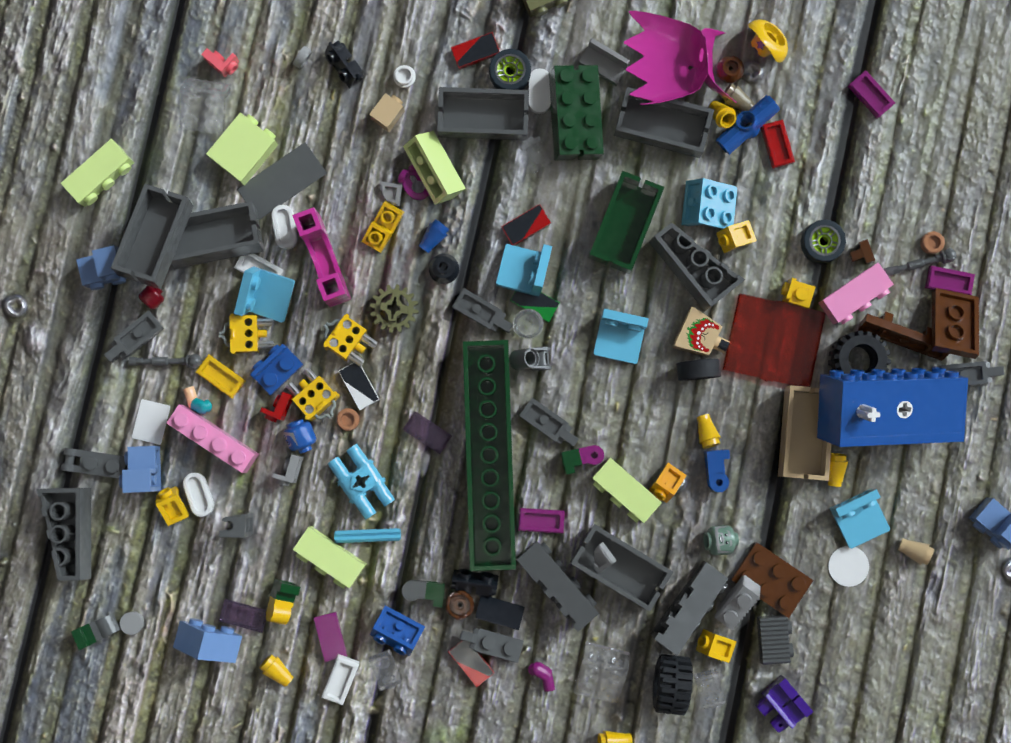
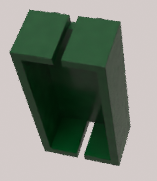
M574 65L554 66L549 72L554 161L574 160L577 156L578 160H598L604 154L598 65H578L575 70Z
M622 171L588 258L604 265L612 262V268L630 274L661 198L664 186L645 180L642 188L638 187L641 178Z

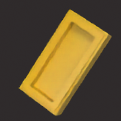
M208 354L195 372L232 399L246 382L245 379L210 354Z

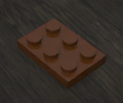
M939 288L934 289L932 292V350L976 359L979 356V297Z
M757 542L753 544L731 578L732 581L737 583L743 575H746L761 587L760 600L787 618L791 616L814 581Z

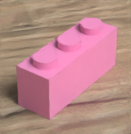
M876 263L818 303L833 325L839 322L843 325L853 318V312L856 310L862 312L870 307L872 299L877 297L879 300L889 294L888 288L894 284L881 265Z

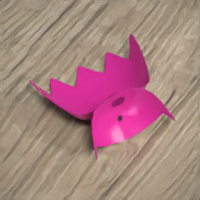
M629 11L632 18L645 30L624 41L625 45L644 56L626 68L627 72L647 83L630 93V96L652 101L650 103H641L640 105L661 103L685 97L699 90L704 82L714 92L737 103L715 83L714 40L715 36L725 34V32L711 28L699 30L688 23L665 16L641 11Z

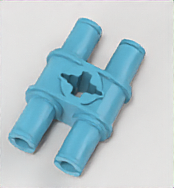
M355 444L346 451L357 467L354 473L348 471L339 457L330 461L328 466L338 479L337 485L341 486L349 498V503L355 504L366 520L377 513L367 499L366 492L369 490L374 491L384 507L393 502L395 498L384 483L386 482L385 477H382L374 466V461L368 460L358 444ZM358 476L361 478L369 476L365 481L366 486L364 488L362 486L354 487L358 482Z

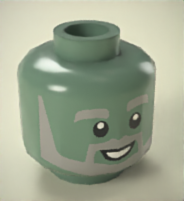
M711 526L704 533V547L715 556L730 555L734 552L735 546H738L739 537L731 526Z

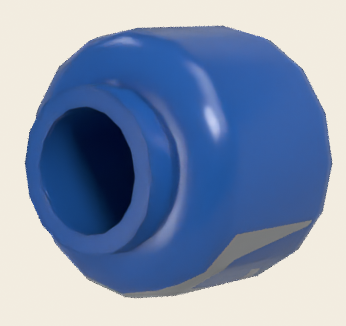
M299 419L286 425L287 428L283 434L291 451L298 450L299 454L312 449L311 445L316 442L317 438L309 421Z

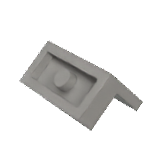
M593 38L590 39L586 51L579 60L580 65H598L599 76L615 86L619 83L630 62L627 58Z

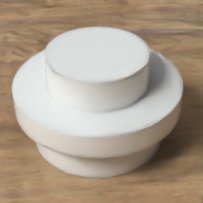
M402 65L394 71L393 78L399 87L408 88L414 84L416 75L410 66Z

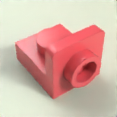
M208 48L201 54L204 60L224 78L228 74H233L238 68L239 60L234 53L226 60L216 50L212 53Z

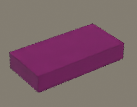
M866 70L848 85V88L877 119L895 104L893 99Z
M929 266L925 288L931 290L939 288L972 295L975 274Z
M520 508L518 531L564 533L565 511Z
M337 611L314 617L324 661L335 660L338 654L347 657L348 654Z

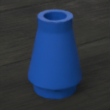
M435 219L432 223H429L418 246L427 253H430L435 246L448 236L447 232L450 229Z

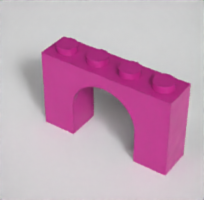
M313 207L292 215L299 235L304 240L319 278L316 279L323 301L329 307H333L351 300L319 213Z

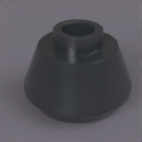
M439 254L429 264L430 276L437 283H451L459 274V264L453 256Z

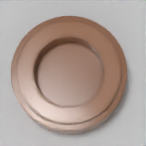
M935 231L928 232L920 241L921 249L930 255L940 252L945 245L944 237Z
M345 408L338 413L337 424L341 429L352 431L359 425L360 417L355 410Z

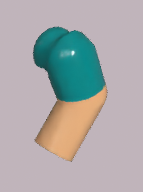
M194 386L183 389L188 407L199 414H205L212 410V404L209 400L203 401L197 398Z

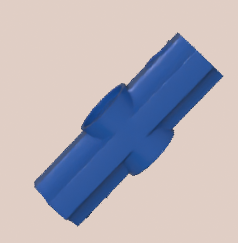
M766 95L749 111L739 113L734 125L719 136L716 142L730 155L744 141L756 137L759 134L760 127L780 111L779 106L770 96ZM747 123H752L750 126L744 127Z

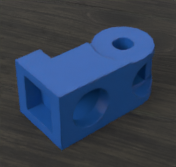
M728 449L704 451L707 485L715 492H724L729 486V479L725 475L724 459H730V452Z

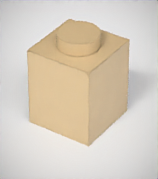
M385 93L369 114L371 120L387 132H390L405 112L402 106L403 102L395 95L390 97Z

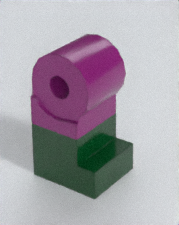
M597 445L560 453L565 475L575 473L574 466L583 464L597 465L604 459V451Z

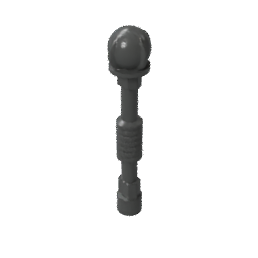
M948 248L940 251L935 257L921 258L907 262L905 265L884 268V271L888 276L900 273V271L922 268L924 265L934 262L950 263L956 259L957 254L955 250Z
M187 354L186 357L181 358L152 357V359L129 357L128 363L129 366L181 364L186 365L187 368L195 369L202 364V358L198 354H192L191 356Z

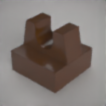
M868 239L859 242V249L849 254L852 262L863 259L866 265L875 261Z

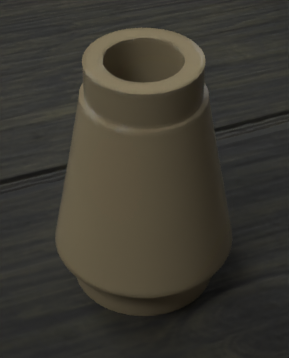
M731 83L724 91L737 103L721 96L725 104L742 112L749 111L755 105L738 84L735 86Z

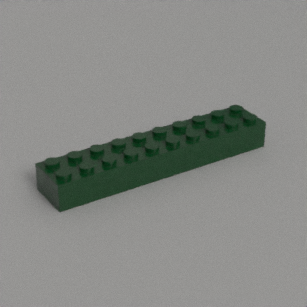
M508 340L463 341L470 571L515 570Z

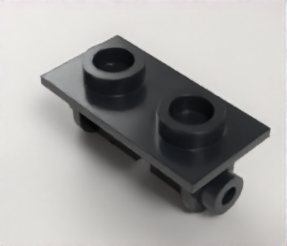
M336 41L332 44V42H329L325 51L326 59L337 70L340 80L346 83L350 89L355 79L359 82L364 78V71L356 60L347 62L348 59L352 58V55L344 43Z
M454 569L451 589H455V592L464 591L471 594L473 586L476 587L475 595L491 597V595H496L499 576L493 575L490 572L477 573L471 572L468 569Z

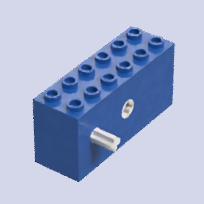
M933 367L932 371H926L924 368H912L911 372H906L905 369L894 368L891 369V372H885L882 369H871V373H864V370H850L849 374H844V371L830 370L829 374H820L818 439L838 447L964 442L968 378L960 376L958 371H946V368Z

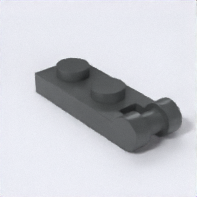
M64 448L65 462L61 465L62 471L119 479L122 470H127L124 456ZM75 456L81 457L79 465H73Z

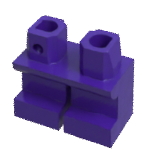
M782 675L761 693L763 697L755 705L764 716L771 710H776L778 715L770 721V724L778 733L785 730L788 726L793 729L797 722L813 713V710Z

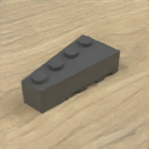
M671 222L657 233L649 243L705 312L745 279L729 269L730 267L711 255L712 253L696 244L695 240Z
M91 488L36 489L43 506L41 511L47 523L48 530L46 532L53 549L51 553L58 581L91 579Z
M536 541L516 559L532 579L541 586V589L549 599L554 601L560 612L573 623V627L577 632H579L599 614L594 607L597 603L589 593L584 596L579 590L582 585L574 576L570 579L565 574L567 568L559 559L556 561L552 559L549 555L552 553L551 549L544 542L539 544Z
M703 561L650 633L652 637L678 656L691 634L700 625L705 613L707 614L714 606L713 601L717 595H721L727 588L728 584L726 582L728 578Z

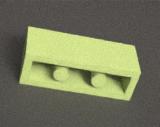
M434 130L415 135L403 146L435 205L455 198L466 189Z
M110 139L62 181L61 184L79 204L84 207L86 205L89 206L98 199V195L103 190L110 189L120 175L127 174L131 170L134 161L113 139Z
M608 458L591 477L595 481L592 485L601 493L607 491L612 496L609 500L618 508L623 505L629 511L627 515L636 523L639 520L645 523L662 503L611 458Z
M312 526L306 529L293 549L297 552L295 555L297 558L305 563L310 561L316 565L314 569L322 575L326 576L327 573L335 578L333 582L343 589L346 586L348 588L352 587L367 563Z

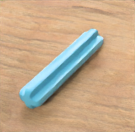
M399 528L342 530L334 532L335 543L401 540V530Z

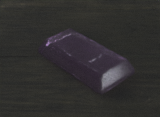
M414 411L402 429L438 454L442 452L452 435L416 411Z
M225 599L219 621L263 633L267 610Z

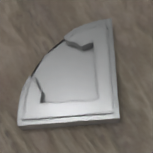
M380 181V190L385 200L396 207H400L403 185Z
M604 542L597 546L594 551L593 565L596 573L599 574L617 561Z

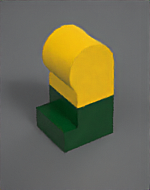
M274 579L266 611L267 622L283 625L289 622L291 608L293 607L295 597L299 595L300 586L293 582Z

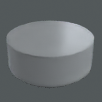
M304 46L297 54L293 65L299 69L303 68L309 60L312 50Z
M136 611L128 612L120 619V628L125 634H137L144 627V618Z

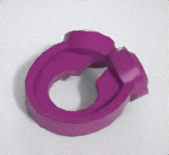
M410 165L408 170H402L398 177V183L403 185L407 195L414 200L426 199L429 196L426 188L421 193H416L412 189L413 182L410 176H415L417 181H421L414 166Z

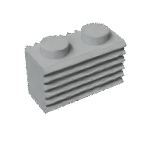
M743 575L717 606L715 618L729 629L735 630V627L740 623V620H743L746 613L751 610L754 603L760 600L761 587L746 575Z

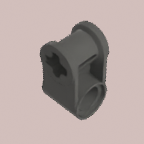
M535 347L514 350L509 356L510 365L515 370H552V366L549 365L548 353L551 349L550 347Z

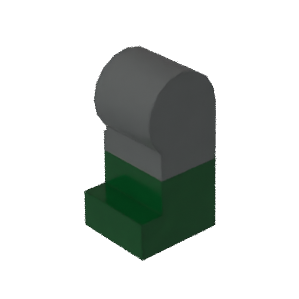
M409 580L402 587V595L409 601H415L418 598L434 600V607H442L445 583Z
M113 613L71 631L78 650H82L121 629Z

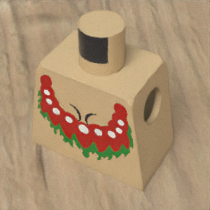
M691 307L686 314L672 347L707 357L712 349L725 353L730 341L719 337L722 329L720 324L695 307Z

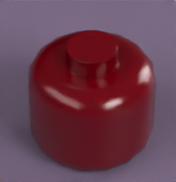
M148 285L138 295L139 299L151 310H156L164 301L163 291Z

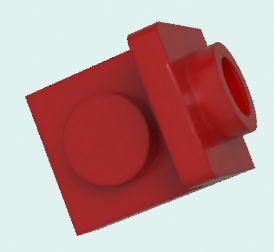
M282 392L281 395H277L274 401V412L261 407L260 412L265 413L264 418L276 423L278 419L284 421L294 396Z

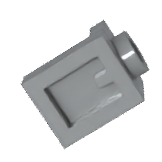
M291 454V457L286 459L284 465L286 475L272 473L271 477L277 479L276 483L289 486L290 483H296L304 457Z

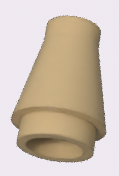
M902 538L897 551L902 552L920 565H928L934 548L929 547L930 544Z

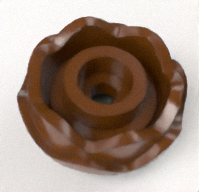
M725 56L717 64V76L726 83H734L740 80L744 74V64L736 56Z
M458 591L448 596L446 611L453 618L462 620L469 617L473 612L474 601L468 593Z

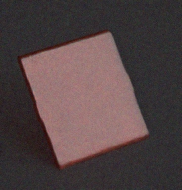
M739 294L729 336L730 343L726 350L722 370L756 377L765 382L774 381L792 386L810 387L826 313L790 305V303L784 301H772Z

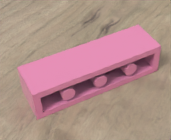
M179 404L166 423L241 473H247L259 453L185 405Z

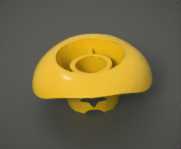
M757 19L750 22L748 27L756 33L751 41L752 47L756 48L761 57H767L772 54L777 62H783L788 53V43L782 31L776 25L766 20Z

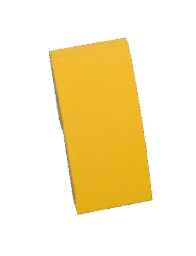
M384 201L361 242L381 253L405 212Z

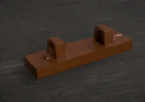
M885 312L879 318L867 313L859 323L858 331L872 332L873 336L878 335L882 340L943 361L949 355L948 353L932 350V328L927 327L926 331L920 333L892 323L894 314Z

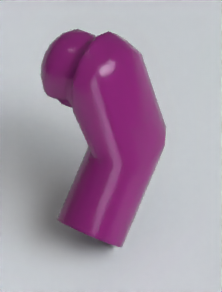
M541 662L531 663L528 667V672L530 675H535L542 679L544 692L555 690L552 670Z

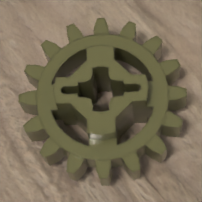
M396 284L395 289L387 285V291L384 292L382 289H379L381 295L379 297L373 296L376 304H370V307L375 309V311L370 313V315L377 317L374 321L376 325L382 323L381 330L384 331L389 327V332L393 334L394 329L397 328L399 333H402L403 326L410 329L408 323L410 321L416 322L413 314H419V311L414 309V307L419 304L418 301H412L415 297L413 293L407 295V287L401 291L398 284ZM391 295L390 300L386 303L382 302L387 296ZM401 296L408 301L409 306L401 303ZM396 301L400 311H396L393 317L389 307H393ZM380 312L387 313L388 322L381 317ZM403 315L407 316L405 320L398 323L400 317Z

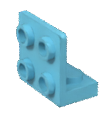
M705 178L686 181L681 225H706L719 229L733 225L737 187Z
M506 244L496 286L539 297L543 288L552 246L543 244L540 252Z
M254 266L245 270L234 314L244 316L252 312L281 323L284 322L295 281Z
M604 309L593 354L637 364L644 330L647 328L649 318Z
M868 489L830 508L848 547L851 549L890 531V527L877 502V499L881 498L877 489Z

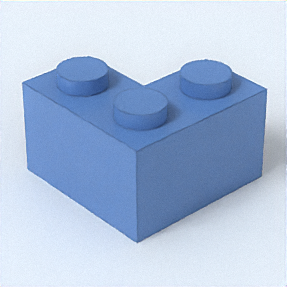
M113 245L92 250V256L76 259L82 286L91 290H99L104 288V284L112 283L113 285H119L126 282L127 278L118 276L111 269L118 251L117 246Z
M160 446L127 447L128 452H125L124 460L125 465H128V470H122V474L119 476V486L122 488L123 493L161 491Z
M985 498L969 519L974 522L973 527L982 534L986 532L991 537L990 541L1000 549L1003 547L1009 550L1011 549V513L994 498Z
M190 618L189 621L179 622L173 648L197 660L236 663L242 636L234 633V628L221 626V629H215V626L203 624L202 620Z

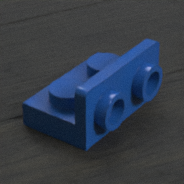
M278 344L275 345L268 352L270 356L264 362L262 360L258 361L252 367L253 372L250 374L271 396L304 365L284 344L280 346Z
M385 605L370 635L377 643L393 647L396 653L410 656L425 626Z

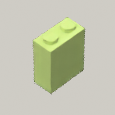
M240 112L206 154L245 186L276 149L278 144L274 140L276 136L267 128L262 130L257 126L259 122L250 114L244 116Z

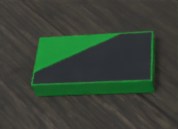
M515 291L510 299V302L548 323L560 302L542 292L538 297Z

